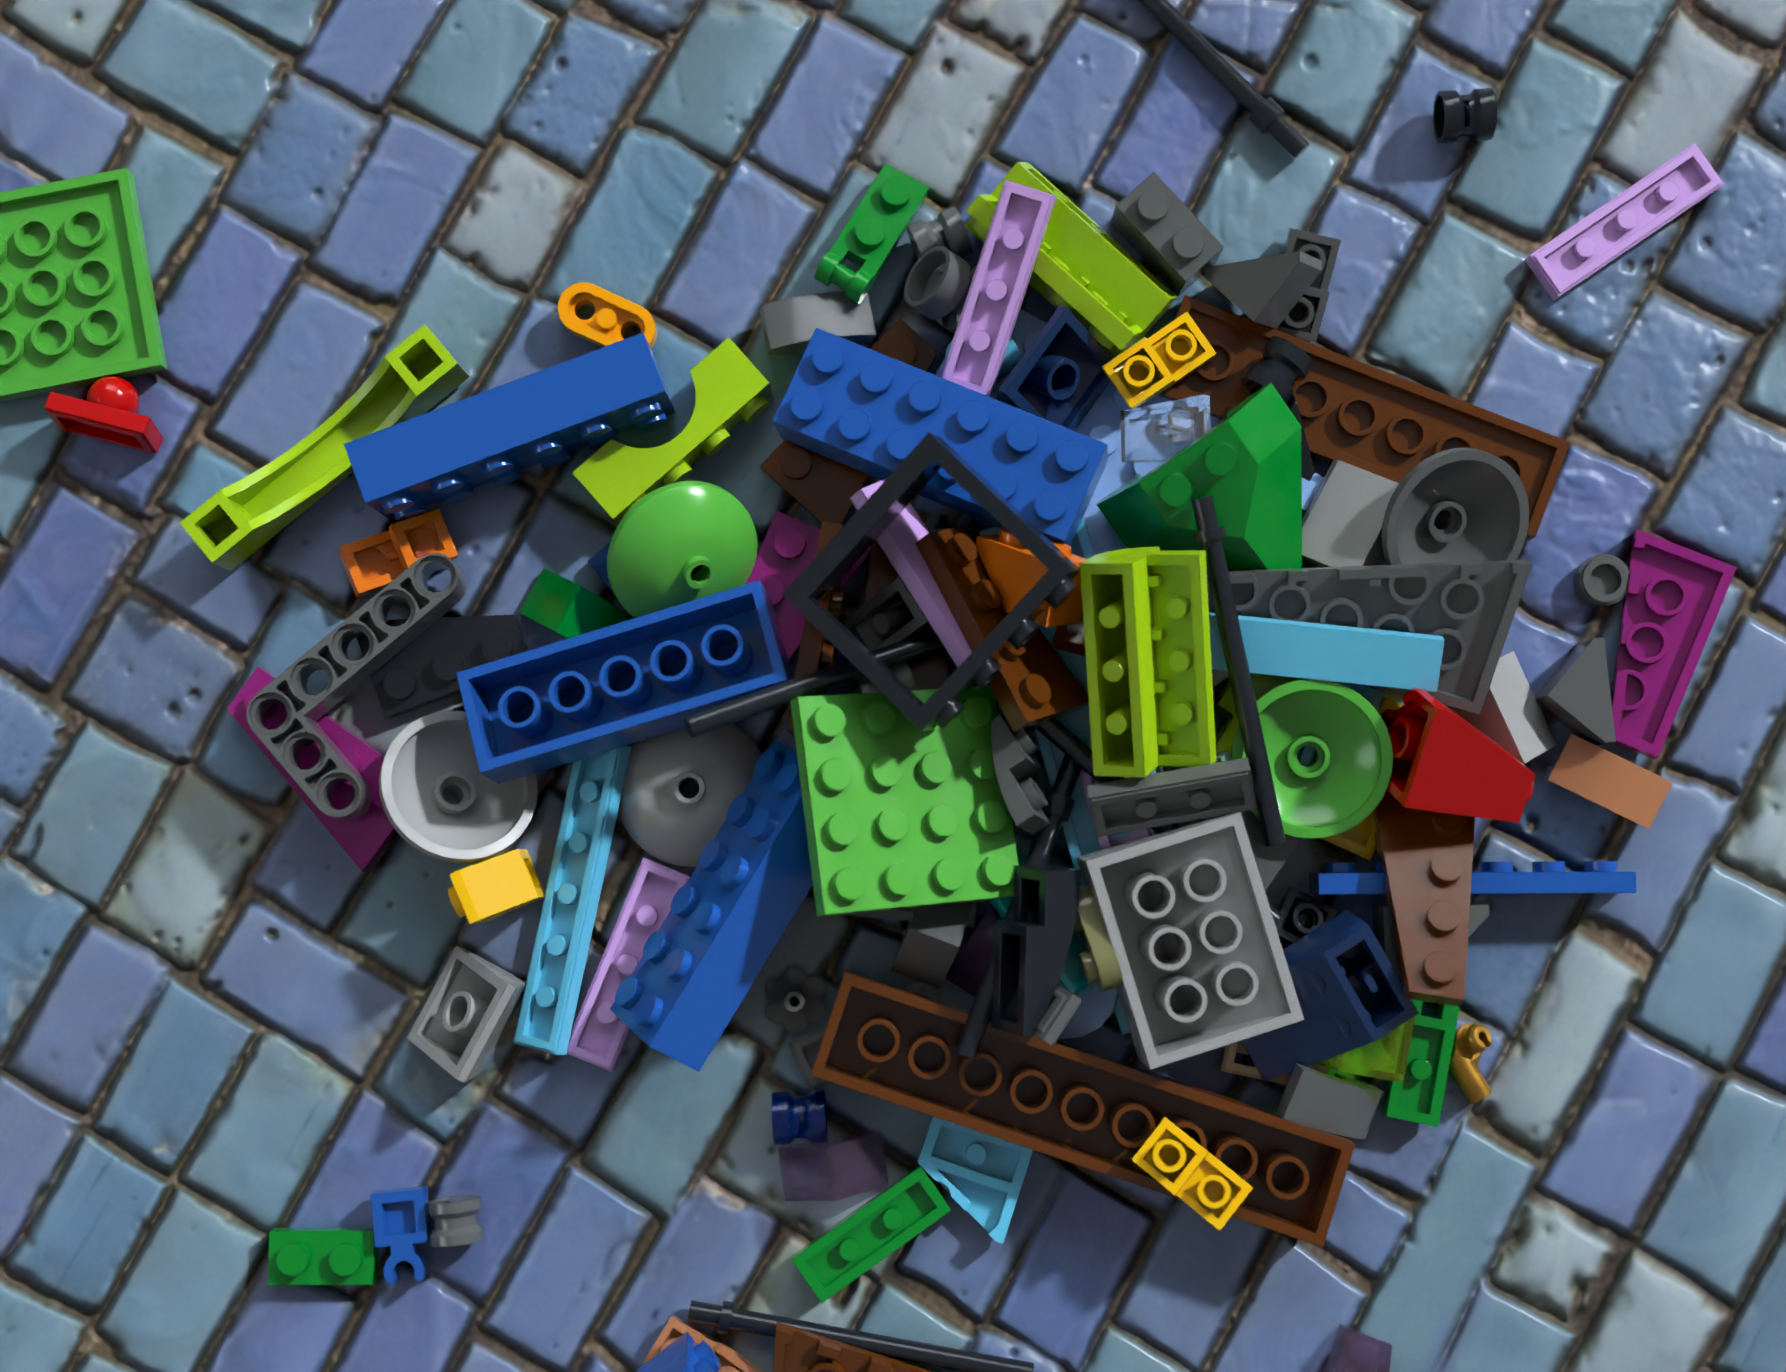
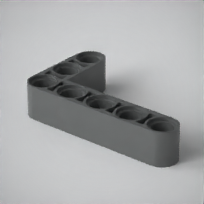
M431 553L419 558L259 691L248 703L246 719L252 731L318 809L328 816L345 821L357 820L370 809L373 796L368 782L316 721L463 598L467 588L466 577L456 563L446 555ZM440 569L450 570L451 581L448 587L441 592H430L427 583L431 574ZM402 602L409 603L411 610L409 619L400 626H390L387 616L392 606ZM358 636H367L370 644L368 653L360 660L351 661L347 655L349 643ZM317 670H326L329 680L327 687L317 695H310L307 690L309 676ZM283 703L287 709L286 721L279 728L270 730L266 724L267 712L272 706ZM316 742L321 749L320 760L316 766L304 770L299 761L300 752L306 745ZM343 782H350L355 790L354 800L349 807L338 810L333 803L332 796L334 790Z

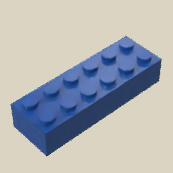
M817 327L773 419V423L782 439L881 480L888 478L927 433L930 432L941 437L1045 537L1050 541L1061 542L1070 546L1108 462V444ZM943 468L917 494L995 527H1004Z
M640 333L345 443L344 446L365 503L388 519L396 518V521L400 522L424 514L426 512L425 506L444 499L446 504L465 500L474 495L473 488L492 481L494 486L513 482L523 476L521 470L540 463L543 468L559 465L571 458L569 452L589 445L591 450L600 449L610 439L618 441L619 433L637 427L639 432L660 427L667 422L666 416L676 411L651 347L644 333Z
M760 580L456 673L479 772L498 784L686 728L684 717L793 679L771 596Z
M774 740L769 750L765 751L758 758L754 767V775L742 794L737 796L730 804L726 814V821L714 840L707 843L699 856L697 868L687 884L676 892L671 903L670 912L659 930L654 932L646 941L643 956L632 974L619 985L615 995V1002L610 1008L649 1047L698 1072L813 885L797 752L777 740Z

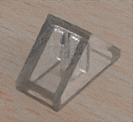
M1198 395L1137 407L1133 410L1120 411L1122 462L1163 463L1211 430L1210 396Z

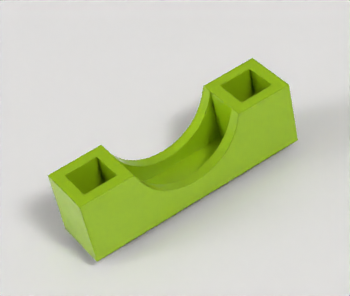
M729 337L690 370L696 393L695 407L690 421L678 436L663 445L652 448H634L610 439L572 472L617 525L628 510L650 492L671 483L685 481L693 472L690 467L693 462L704 453L708 457L716 454L730 441L732 436L728 432L743 419L747 423L752 422L770 405V402L767 400L773 394L770 383Z

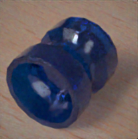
M825 1089L809 1090L804 1096H793L788 1091L772 1092L774 1145L791 1144L795 1139L806 1138L811 1143L827 1142ZM801 1113H804V1121H801Z

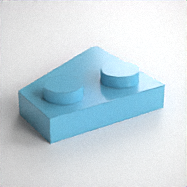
M932 1116L918 1158V1164L935 1181H938L950 1193V1196L965 1211L967 1210L996 1242L1004 1243L1033 1150Z

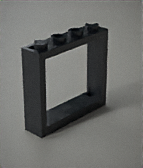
M928 432L782 595L921 731L934 729L937 725L943 730L953 718H957L964 710L965 706L960 700L974 685L979 690L983 689L1000 672L1002 665L997 660L1012 645L1018 650L1034 636L1040 628L1035 622L1037 617L1049 605L1055 610L1068 599L1067 596L1077 586L1072 580L1080 572V569L941 437ZM943 468L1049 570L927 702L923 704L820 601L934 475Z

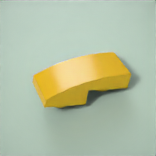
M1185 312L1149 338L1144 337L1103 365L1102 369L1128 407L1133 410L1215 358L1217 353L1189 313Z
M1166 1117L1132 1159L1133 1162L1219 1231L1222 1230L1253 1190L1250 1184Z

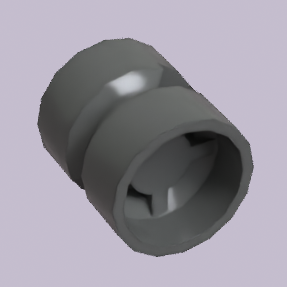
M935 246L927 250L912 267L905 283V301L928 318L937 319L941 326L955 334L976 267L970 270L969 264L964 259L944 246Z

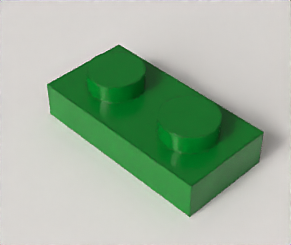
M274 1228L269 1231L268 1285H374L378 1282L379 1247L375 1248L373 1228Z

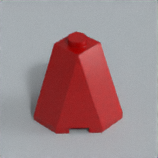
M1413 688L1403 696L1404 705L1398 710L1386 709L1380 714L1390 735L1393 751V767L1387 791L1404 808L1515 823L1520 822L1525 805L1532 797L1533 781L1536 774L1513 754L1424 689Z

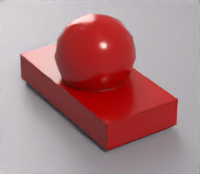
M105 376L94 381L87 391V400L50 391L44 406L49 416L59 429L151 454L158 453L163 440V436L150 417L136 414L139 408L137 390L130 382L119 376Z

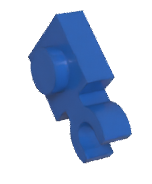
M428 1186L373 1192L370 1196L375 1248L390 1246L391 1256L385 1262L383 1271L387 1284H394L399 1280L398 1264L401 1261H407L412 1264L415 1281H422L428 1272V1262L425 1255L418 1250L417 1243L429 1242L430 1234L432 1233L430 1214L428 1213Z

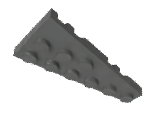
M1530 560L1228 572L1237 614L1240 616L1443 636L1445 641L1437 692H1426L1444 705L1480 715L1532 562ZM1207 578L1209 612L1215 613ZM1385 687V688L1392 689V690L1399 691V692L1406 693V694L1411 690V689H1401V688Z

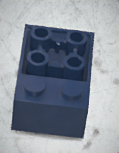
M1345 910L1283 949L1304 1020L1241 1040L1263 1080L1267 1082L1292 1073L1296 1063L1308 1067L1375 1042L1419 1014L1412 1000L1405 998L1403 984L1370 926L1348 910Z

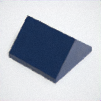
M1059 305L998 390L996 400L1075 431L1110 383V379L1103 371L1102 366L1113 358L1067 307Z

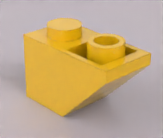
M516 849L449 874L454 885L448 888L450 901L457 915L460 918L467 916L470 924L492 921L538 901L545 896L544 888L527 849Z

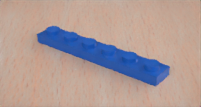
M1565 861L1532 862V872H1513V862H1480V872H1472L1471 894L1636 893V872L1617 871V861H1584L1585 872H1565ZM1356 862L1324 863V873H1309V894H1385L1384 883L1386 879L1383 863L1376 862V873H1356Z

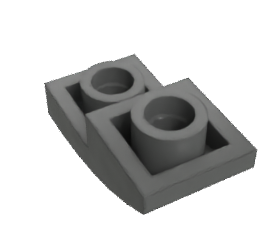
M1289 228L1283 254L1301 251L1322 260V271L1276 330L1316 343L1330 293L1327 290L1341 243L1340 239Z
M835 291L797 296L762 305L760 315L767 354L803 355L816 327L859 345H871L876 336V330L868 293L860 304L845 297L846 291Z
M999 715L992 720L991 742L994 767L1000 790L1016 825L1034 835L1050 825L1042 810L1043 807L1048 805L1047 800L1037 784L1029 778L1042 769L1033 754L1039 750V746L1027 728L1013 732L1008 720Z
M1296 1063L1276 1112L1282 1119L1331 1134L1365 1140L1385 1091L1379 1087L1339 1073H1335L1332 1076Z

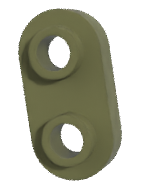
M1089 885L1081 886L1073 934L1079 933L1085 952L1078 954L1079 963L1087 984L1097 983L1100 991L1104 992L1123 985L1122 972Z

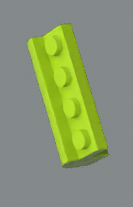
M1017 162L991 194H979L966 210L972 218L965 227L983 243L985 242L1005 180L1050 193L1057 197L1029 284L1056 309L1059 305L1067 307L1112 358H1115L1140 341L1178 298L1175 293L1028 162Z
M1138 547L1100 553L1081 562L1080 576L1094 776L1146 778L1158 766L1195 767L1216 763L1206 550L1160 551V547Z

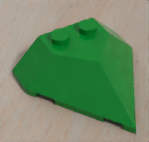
M1271 382L1229 410L1225 420L1145 476L1142 477L1139 473L1096 504L1126 547H1160V551L1201 550L1200 543H1194L1192 534L1198 531L1191 500L1212 496L1219 527L1224 526L1227 537L1221 539L1228 571L1302 568L1301 424Z

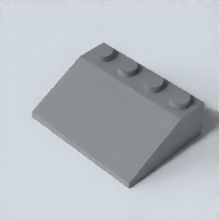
M1241 812L1126 841L1076 857L1080 870H1082L1081 874L1084 884L1089 885L1092 890L1112 947H1114L1118 958L1123 985L1116 988L1138 1059L1150 1070L1304 1020Z

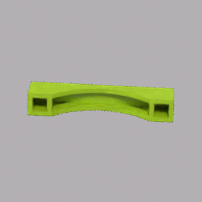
M424 324L384 356L361 387L317 429L264 467L219 490L180 522L181 526L213 564L232 571L354 472L344 446L345 443L425 414L467 380L469 375Z

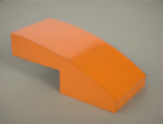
M439 509L391 524L387 531L340 546L338 550L357 599L382 590L419 558L427 554L439 553L446 555L451 560L458 557Z

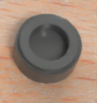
M1610 554L1596 555L1585 560L1577 568L1574 576L1575 590L1585 603L1594 607H1606L1621 601L1626 596L1630 572L1626 564L1618 557Z

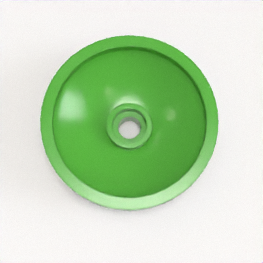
M681 481L662 486L650 492L628 510L612 536L607 556V572L613 593L626 611L634 618L745 585L757 557V534L753 520L746 508L731 493L711 483ZM702 565L701 569L691 576L692 570L696 566Z
M1299 679L1286 682L1267 691L1256 700L1284 834L1309 839L1326 838L1343 833L1367 818L1383 798L1393 767L1390 735L1382 717L1372 704L1362 695L1342 684L1313 679ZM1239 724L1231 747L1232 760L1246 758ZM1304 746H1311L1315 751V758L1308 765H1301L1297 760L1298 751ZM1257 809L1250 810L1257 818H1259Z

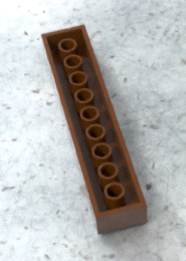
M849 970L845 971L811 1076L1180 1199L1132 1161L1136 1153L1166 1117L1253 1187V1190L1232 1217L1321 1247L1324 1246L1355 1143L1348 1138L1282 1119L1277 1113L1058 1040L1055 1044L1049 1045L1034 1036L1023 1037L992 1028V1018L989 1020L975 1060L955 1053L970 1012L969 1010Z

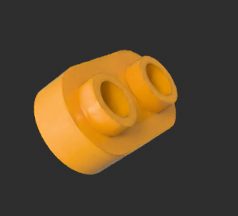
M580 282L569 286L559 298L558 314L562 323L568 331L600 347H605L624 340L623 333L625 329L630 326H637L641 329V333H644L651 349L655 345L657 327L649 311L636 303L587 282ZM584 305H591L595 308L594 315L587 320L579 319L577 316L579 309Z

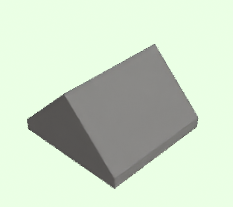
M1333 460L1302 518V561L1314 568L1387 565L1382 547V525L1387 505L1399 483L1341 460Z
M1514 651L1500 656L1480 715L1447 706L1513 754L1523 764L1557 745Z
M456 945L407 1039L456 1080L467 1082L481 1073L525 990L526 981Z

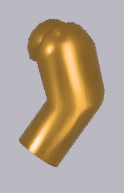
M1464 1024L1455 1031L1449 1064V1072L1469 1104L1477 1103L1492 1093V1089L1477 1067L1482 1052L1491 1045V1035L1488 1029L1481 1024Z

